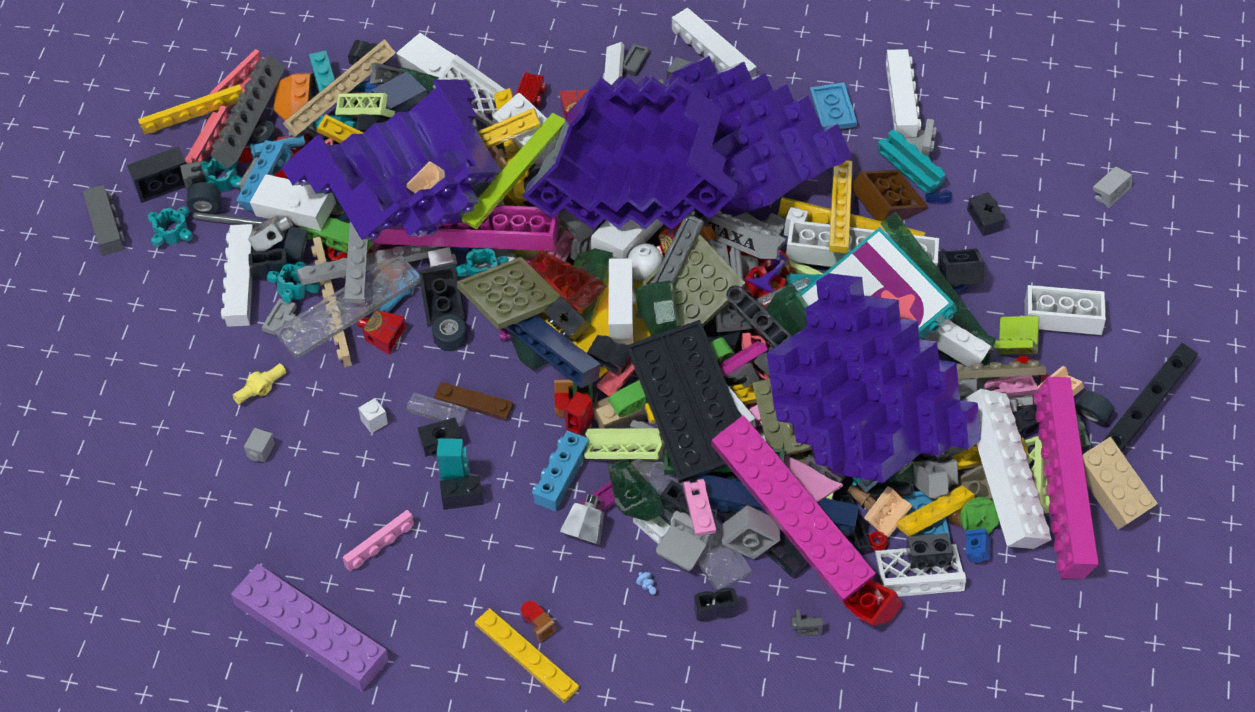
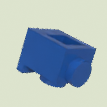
M986 529L965 530V554L970 562L990 560L991 537Z

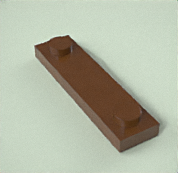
M440 382L434 395V401L507 421L513 408L512 401Z

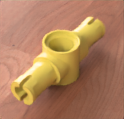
M279 363L267 372L260 373L256 371L248 377L245 387L232 394L234 401L240 405L251 396L258 394L262 397L267 395L272 389L273 382L286 374L283 365Z

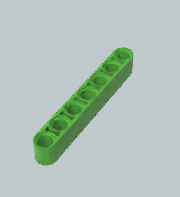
M718 338L710 342L718 365L735 355L724 338ZM639 380L615 392L608 400L619 417H625L648 404Z

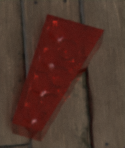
M542 250L528 263L580 314L607 287L597 276L576 268L570 263L564 262Z

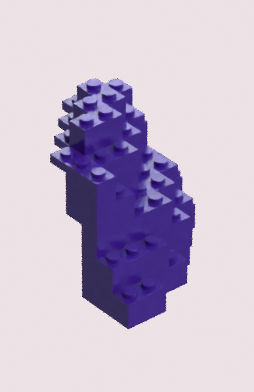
M707 56L672 72L674 78L681 77L722 109L711 148L726 158L723 173L737 183L734 197L722 207L724 213L731 214V217L770 205L802 181L817 177L826 169L843 164L852 157L838 123L823 128L809 95L794 100L787 84L772 89L766 73L751 78L745 62L717 72L710 56Z
M671 75L663 84L653 76L650 79L645 76L638 84L628 77L623 79L619 76L612 85L600 77L568 111L555 148L543 160L538 174L527 184L523 197L551 218H554L565 208L592 229H595L606 219L620 230L632 219L646 230L658 219L672 230L694 208L711 219L734 197L737 183L723 173L726 158L711 148L722 109L679 76L674 78Z
M441 79L433 81L436 88L409 112H397L386 123H374L363 134H351L340 145H326L321 134H318L282 166L292 186L311 185L315 194L334 193L361 240H374L380 236L381 231L404 227L409 237L432 236L438 232L440 226L450 223L454 225L462 220L461 217L464 214L472 212L475 209L474 206L479 203L473 192V187L481 182L490 183L494 181L496 175L501 170L472 124V120L477 117V114L472 108L471 102L476 99V96L466 80ZM428 162H432L444 170L445 178L431 189H421L414 193L407 188V183Z
M828 273L817 280L818 300L805 308L807 327L767 352L773 406L776 410L777 421L791 423L793 430H795L796 443L811 445L815 456V464L830 467L831 473L885 482L920 453L939 456L951 446L970 449L981 440L978 403L960 400L957 363L940 361L937 342L921 340L919 338L918 321L900 318L899 300L864 296L862 277Z

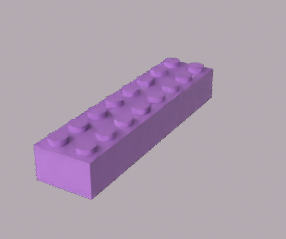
M259 564L254 567L231 593L235 606L362 692L389 661L385 648Z

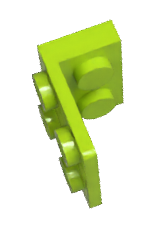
M1001 317L999 341H995L994 349L999 355L1038 354L1039 317Z

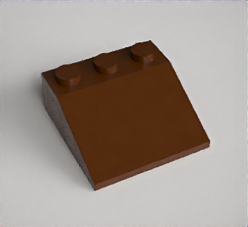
M899 170L861 171L851 185V189L856 197L861 200L865 208L878 221L894 224L928 208L927 204Z

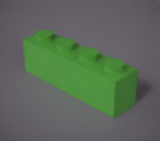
M328 217L321 231L299 226L301 229L308 230L307 240L313 241V238L320 237L322 245L348 254L350 223ZM370 239L367 242V251L373 245Z

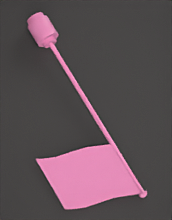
M791 455L785 456L787 468L817 503L843 486L842 483L825 477L810 466L790 458L789 456Z

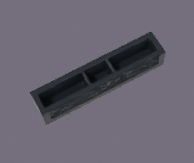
M851 493L838 497L840 502L855 504ZM858 514L854 535L851 536L855 549L862 555L870 552L871 545Z

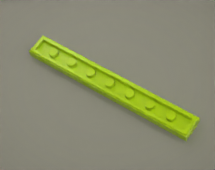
M554 113L548 117L496 179L479 196V203L474 206L475 209L461 217L462 222L475 229L483 223L560 134L565 122L564 118Z

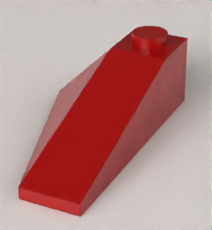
M872 580L843 602L858 619L873 626L890 622L902 606L895 591Z

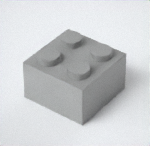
M748 505L722 524V545L751 559L757 558L780 541V528L771 517Z

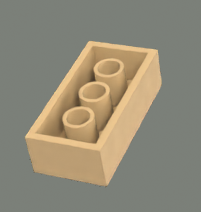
M1111 437L1082 455L1086 484L1118 530L1158 504Z

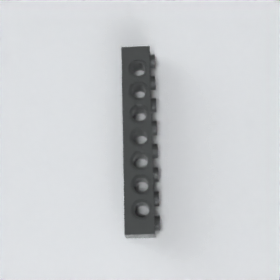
M271 55L264 59L260 58L255 66L257 68L249 76L251 80L243 87L245 91L240 94L237 99L239 102L231 110L233 114L225 121L226 127L220 131V138L212 146L214 149L211 156L227 169L238 161L285 70V67Z

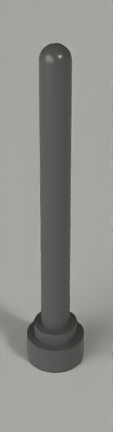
M199 212L193 214V218L196 220L238 225L252 224L254 227L269 220Z

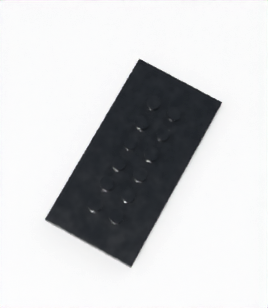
M697 320L626 345L679 484L728 467L711 446L714 437L738 420L740 416L701 321Z

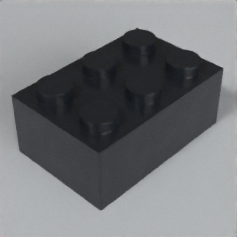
M179 147L127 165L141 203L185 187L180 166L187 163Z

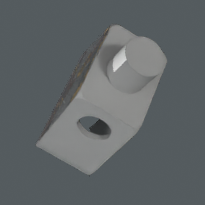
M275 216L255 226L250 233L248 241L255 251H265L284 239L287 229L293 227V224L288 217L280 220L278 216Z

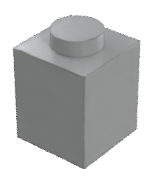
M254 428L244 445L249 459L265 463L275 445L272 433Z

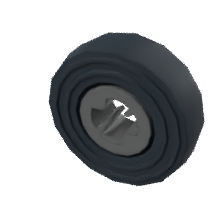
M268 120L258 121L247 143L250 145V143H263L265 140L274 141L277 137L275 125Z

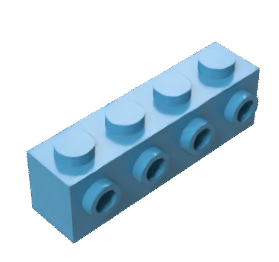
M267 141L236 200L246 211L254 212L250 201L266 174L274 176L291 159L293 152L285 143Z
M566 431L564 437H560L556 452H552L548 467L543 469L539 484L536 483L532 490L535 504L557 511L585 457L584 453L589 445V438L570 431Z

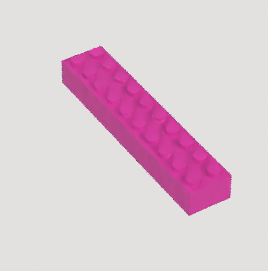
M496 206L477 229L467 225L462 220L454 225L450 223L440 226L438 232L432 236L409 237L404 227L388 228L381 231L380 236L372 240V243L555 251L561 222L559 213L554 218H551L537 207Z
M1047 377L1034 393L1033 401L1037 407L1038 437L1042 443L1041 457L1044 459L1045 464L1043 473L1047 479L1046 494L1050 500L1049 513L1052 515L1051 531L1055 536L1054 551L1057 552L1058 558L1056 567L1057 571L1060 572V579H1085L1098 565L1071 377Z
M744 415L712 439L711 446L841 603L874 578L875 572Z

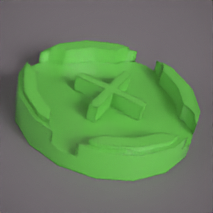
M977 497L968 501L960 513L962 527L965 530L986 529L988 534L993 531L992 529L999 524L994 501L987 497Z

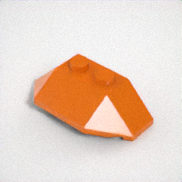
M295 73L278 81L275 92L274 111L284 121L312 99L313 73Z

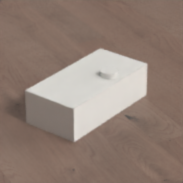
M421 33L396 53L398 67L433 90L435 89L433 88V81L439 79L455 57L454 54ZM449 71L450 78L457 77L454 73Z
M266 174L250 204L256 216L267 219L278 216L280 220L288 217L293 225L321 231L336 201L333 193L315 194L311 185L292 186L289 179Z
M630 219L619 230L606 220L591 236V253L606 260L626 259L629 252L635 246L647 242L663 223L656 219L645 230Z
M632 258L609 259V336L615 343L631 344L633 343V304H637V293H633Z
M1028 285L1024 300L1025 316H1038L1039 330L1102 335L1106 320L1104 292Z

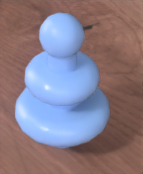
M640 572L636 583L645 590L649 589L650 594H655L657 590L653 587L654 581L651 579V573Z

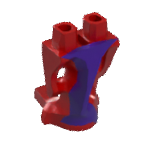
M777 250L776 259L758 258L761 265L753 267L744 281L747 284L744 287L745 292L751 297L759 298V304L765 308L776 303L787 280L782 277L788 276L794 269L791 267L789 257L781 250ZM758 273L759 278H755L754 275ZM777 282L779 286L773 287L772 284Z

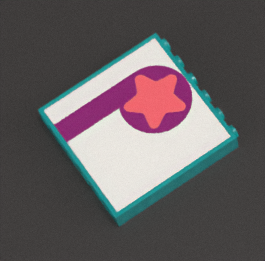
M880 227L817 279L819 280L828 273L862 277L864 296L899 300L900 318L918 321L919 338L921 340H925V337L930 333L936 332L944 321L950 320L957 311L954 302ZM817 280L791 301L795 309L805 320V308L818 300Z

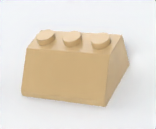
M610 397L592 403L593 417L600 429H626L630 426L632 420L638 422L648 420L645 406L625 417H619L608 401Z

